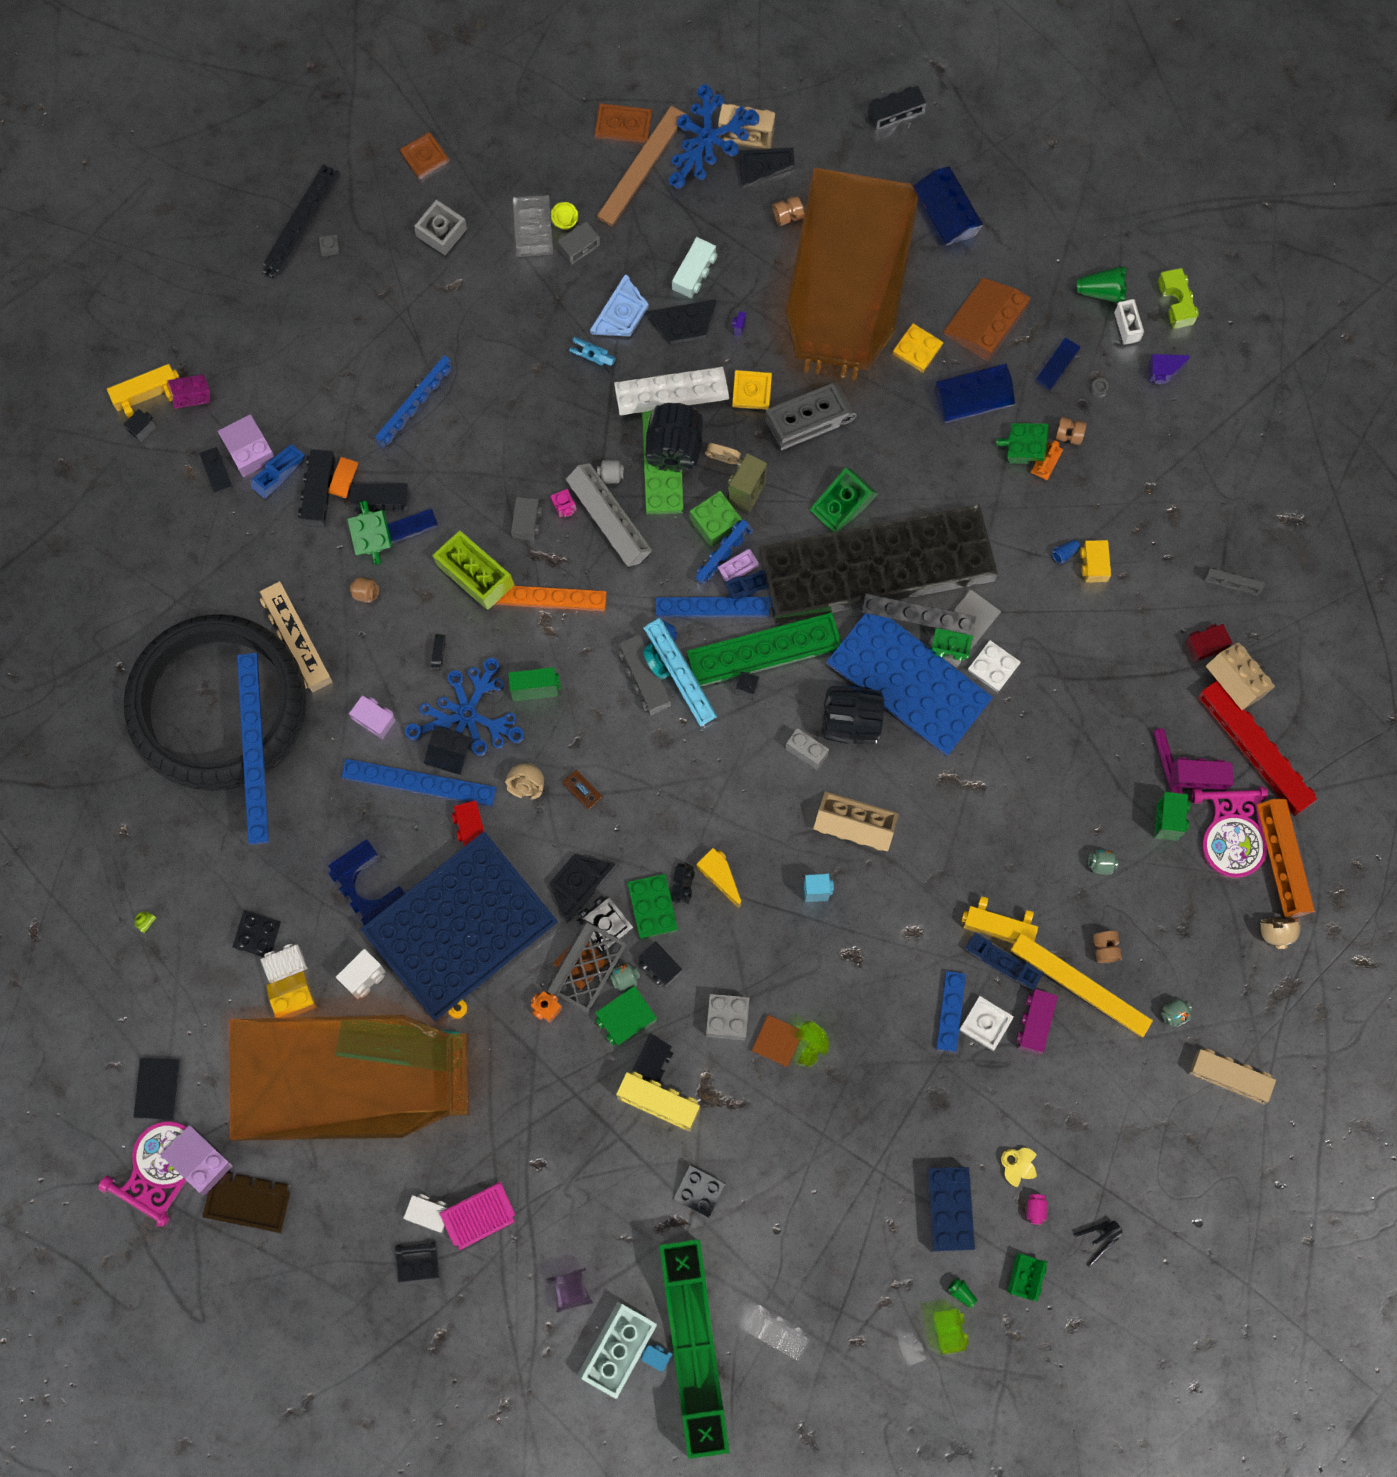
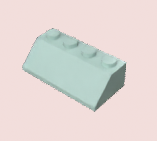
M617 1302L577 1376L617 1399L657 1324Z

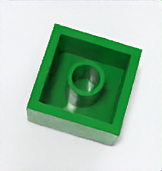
M1164 792L1157 800L1154 838L1178 841L1184 836L1185 831H1188L1189 820L1186 818L1191 806V802L1188 801V794Z

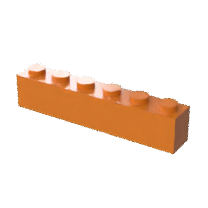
M1271 799L1258 804L1257 808L1284 916L1300 917L1315 912L1287 800Z

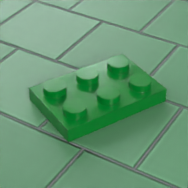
M666 874L627 882L640 940L678 932Z

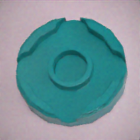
M653 643L646 645L643 648V653L650 669L660 679L664 680L671 674L654 648Z

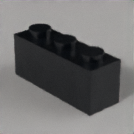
M919 86L907 87L901 92L891 93L885 98L873 100L869 103L868 114L875 129L878 130L924 113L926 101Z
M351 484L352 510L362 513L359 502L367 501L369 511L377 512L384 510L393 511L394 513L409 511L410 490L408 484Z

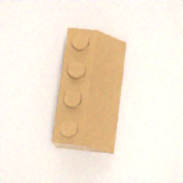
M825 791L813 829L823 834H831L840 839L851 840L859 845H867L877 850L888 852L899 813Z

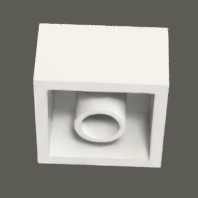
M363 949L336 978L358 1000L360 997L364 998L370 992L369 988L374 983L378 984L384 978L386 971Z

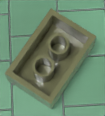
M746 454L745 458H741L737 465V473L732 474L728 481L729 493L727 498H729V503L733 508L749 515L765 486L767 463Z

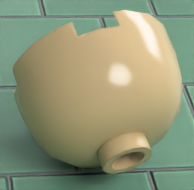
M531 763L517 764L507 774L505 780L507 791L519 798H522L523 795L532 796L531 799L538 798L544 788L543 773Z
M1274 917L1263 919L1260 922L1261 934L1264 940L1269 944L1275 945L1277 949L1288 948L1287 945L1294 943L1300 935V919L1287 917L1286 920Z

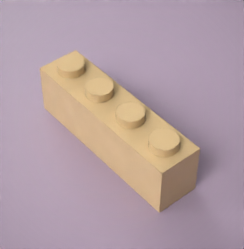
M1207 1048L1196 1052L1189 1074L1262 1104L1269 1102L1276 1082L1269 1073L1253 1071V1067L1247 1064H1236L1232 1058L1222 1056L1221 1058L1215 1055L1214 1051Z

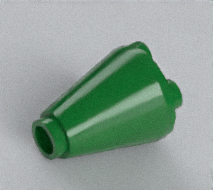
M1115 267L1082 276V278L1077 280V293L1114 303L1125 301L1127 294V283H1125L1127 268Z

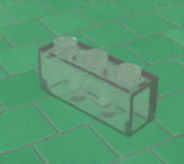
M761 1306L759 1309L754 1308L743 1331L798 1361L809 1340L806 1337L807 1332L798 1327L795 1330L788 1327L789 1322L779 1316L777 1320L769 1316L771 1312Z

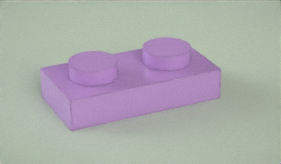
M748 549L717 567V570L726 582L743 576L759 567V562L751 550Z

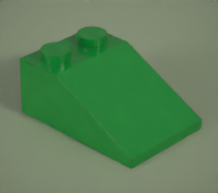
M846 467L810 510L831 531L838 534L873 501L878 493L853 469Z

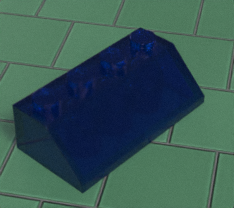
M950 166L934 170L913 185V189L945 245L976 237L983 223Z
M1007 363L936 381L934 388L944 423L1015 405L1013 382Z

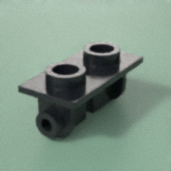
M687 862L684 864L678 863L677 867H675L673 881L680 882V885L673 884L671 898L674 903H680L681 901L689 905V900L692 897L691 885L695 877L694 867Z

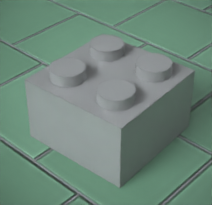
M435 200L414 226L416 237L443 255L449 252L467 230L465 218L438 200Z
M710 994L706 1037L746 1040L749 998Z

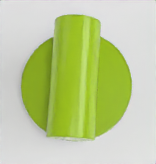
M148 911L140 912L134 919V925L145 933L156 917Z

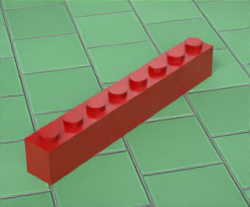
M1218 681L1199 694L1198 698L1278 797L1287 800L1288 808L1294 816H1297L1317 800L1314 790L1307 787L1303 782L1301 774L1293 770L1290 761L1280 754L1278 746L1267 738L1265 730L1254 722L1253 715L1250 712H1246L1245 709L1241 710Z

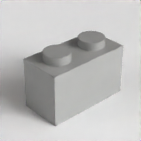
M798 728L786 743L787 751L816 770L819 769L828 756L829 749Z

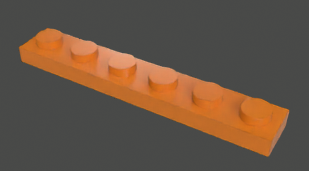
M513 586L494 605L605 611L607 592Z

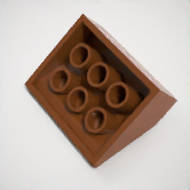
M982 278L943 331V334L989 362L1027 310L1031 298L1016 288Z

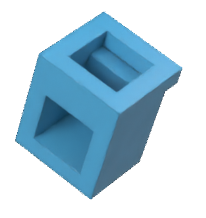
M646 1344L641 1353L643 1356L641 1360L663 1372L672 1353L668 1352L665 1355V1349L656 1344L653 1347Z

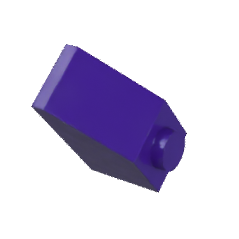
M1152 354L1149 361V382H1155L1156 384L1168 383L1186 366L1189 355Z

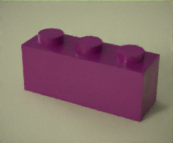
M1181 757L1170 765L1172 787L1227 790L1234 785L1232 763L1225 762L1222 759L1207 761L1204 758L1189 760L1187 757Z
M1037 989L1032 994H1028L1026 1005H1029L1028 1011L1023 1013L1021 1024H1024L1023 1030L1018 1032L1016 1043H1019L1018 1049L1038 1055L1044 1053L1058 999L1057 995Z

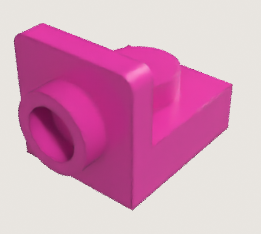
M568 489L550 496L559 518L562 516L568 517L574 511H577L576 504L572 500Z

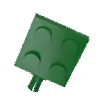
M1011 423L1008 439L997 438V446H1008L1007 458L1010 463L1028 464V461H1045L1049 425Z

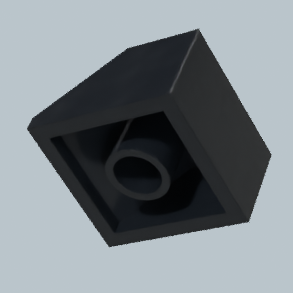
M434 726L424 764L461 775L472 737Z
M650 1033L632 1069L633 1072L642 1075L643 1079L648 1082L650 1080L660 1082L665 1073L662 1070L665 1063L669 1064L674 1053L671 1052L672 1046Z

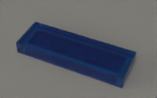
M1065 337L1035 382L1051 391L1081 347Z
M432 509L388 524L392 544L439 527Z

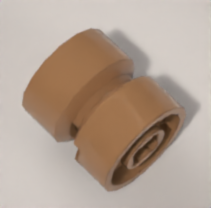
M797 195L788 198L786 202L782 200L772 204L773 213L779 226L790 223L791 219L796 221L804 218L803 206Z
M1061 416L1055 440L1063 442L1069 440L1071 444L1081 446L1087 422L1078 420L1072 422V419ZM1067 428H1072L1071 434L1067 433Z
M1106 931L1093 935L1094 946L1098 947V950L1095 951L1097 963H1110L1122 960L1121 948L1117 946L1120 943L1118 931Z

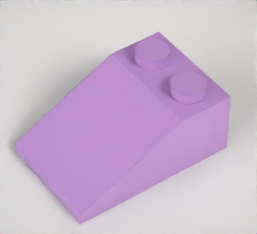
M251 414L218 430L242 477L264 467L266 463L274 458L268 443Z
M190 1125L161 1154L203 1196L232 1167Z

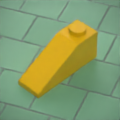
M712 848L697 863V869L739 908L741 906V899L729 865L725 860L727 857L720 850L716 851Z

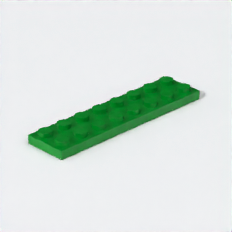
M828 613L686 651L691 671L700 686L703 687L737 678L740 676L741 671L752 674L835 652L841 644V639L833 613Z

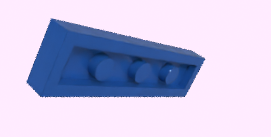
M946 971L936 1050L957 1052L966 974Z

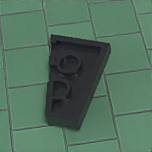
M794 148L740 150L742 187L793 168L795 166Z

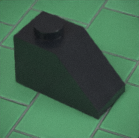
M215 447L200 452V457L215 494L233 488L218 448Z

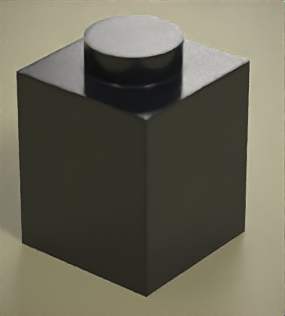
M140 409L123 424L127 432L139 442H142L156 428L152 415L147 411L143 413Z
M741 671L735 695L753 700L759 684V676Z

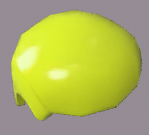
M569 202L557 203L551 210V221L557 228L567 230L577 223L578 211Z

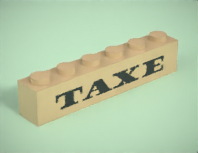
M281 582L261 590L262 598H260L264 609L268 608L271 612L268 614V617L273 625L277 624L279 629L276 632L281 640L285 639L286 646L297 660L304 676L305 688H310L313 693L333 683Z

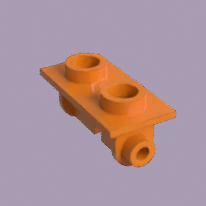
M1053 440V442L1047 443L1046 460L1036 461L1031 470L1032 474L1048 480L1063 451L1059 447V442Z

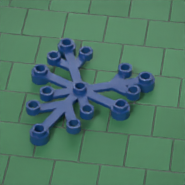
M707 84L701 85L697 90V95L703 100V107L699 103H695L691 107V112L696 116L701 115L704 117V128L694 124L692 119L686 114L678 118V127L683 131L691 130L699 136L683 141L682 148L686 152L673 156L672 163L676 167L682 166L685 160L688 161L680 173L674 172L669 177L670 185L676 189L682 188L685 184V176L694 163L696 169L694 172L695 177L703 180L707 175V172L703 169L702 151L704 148L706 149L705 161L709 165H713L717 161V157L713 154V143L721 147L728 156L737 155L739 152L738 144L733 140L724 141L718 136L732 132L741 141L747 140L749 132L740 127L757 125L760 120L759 114L754 109L746 110L744 107H739L729 124L714 129L712 128L711 115L717 107H721L724 104L725 99L720 94L713 97V90Z
M488 658L484 662L485 673L481 680L479 678L480 672L477 668L472 667L469 669V678L472 679L476 689L469 704L462 687V673L457 670L451 671L448 674V682L451 686L455 687L461 706L449 701L446 697H441L438 700V705L441 709H449L456 714L449 716L432 708L428 703H423L420 706L421 714L424 716L430 715L439 720L421 726L409 724L405 728L407 738L417 740L421 734L432 731L434 726L449 730L452 723L459 721L454 732L462 734L468 724L473 739L472 750L477 756L485 755L488 747L486 742L481 740L475 722L490 729L493 738L492 743L496 749H501L504 746V740L500 737L499 733L508 736L512 743L518 744L522 742L524 733L521 728L513 727L510 729L503 726L516 723V716L513 713H507L504 717L490 720L477 714L476 706L483 693L492 690L501 691L504 688L503 680L500 678H496L493 682L488 683L491 676L499 671L498 661L495 658ZM490 665L495 666L494 670H489L488 668ZM472 671L477 672L476 676H471L470 674ZM458 677V682L455 683L452 681L453 678ZM496 682L502 684L500 687H495ZM442 701H447V705L445 706L440 705V703ZM428 707L429 711L423 712L422 709ZM471 712L472 714L470 717H466L465 713ZM509 716L514 718L512 722L507 721ZM415 730L417 731V734L415 736H411L410 732ZM519 734L520 737L518 739H514L513 735ZM501 740L502 743L501 745H495V741ZM479 746H482L484 749L483 751L478 752L477 748Z

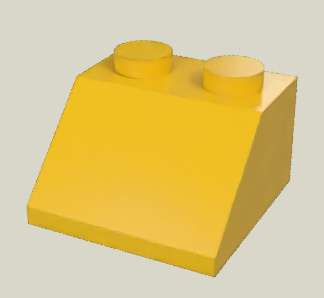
M304 971L266 985L272 1009L279 1022L317 1008Z

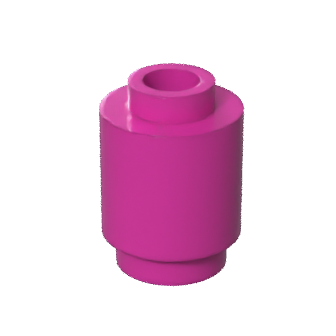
M1030 1194V1199L1027 1200L1026 1218L1030 1220V1224L1043 1225V1221H1047L1048 1201H1046L1045 1195Z

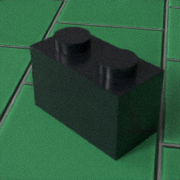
M657 941L638 956L639 966L645 972L649 970L653 975L652 980L659 987L661 985L664 988L668 987L683 973V969Z

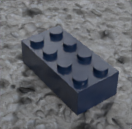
M969 1167L928 1169L926 1172L932 1253L975 1250Z

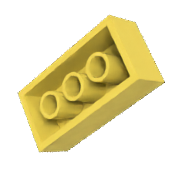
M633 1071L631 1074L626 1072L616 1094L617 1099L689 1132L700 1111V1105H698L697 1100L688 1096L684 1099L680 1097V1093L671 1088L668 1091L662 1089L660 1083L653 1080L647 1082L643 1080L642 1075Z

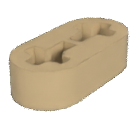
M713 443L707 444L705 450L706 456L730 464H738L741 453L735 449Z

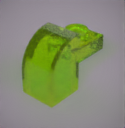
M805 1021L795 1038L807 1047L796 1063L802 1068H809L816 1063L817 1055H827L829 1039L821 1027L813 1021Z

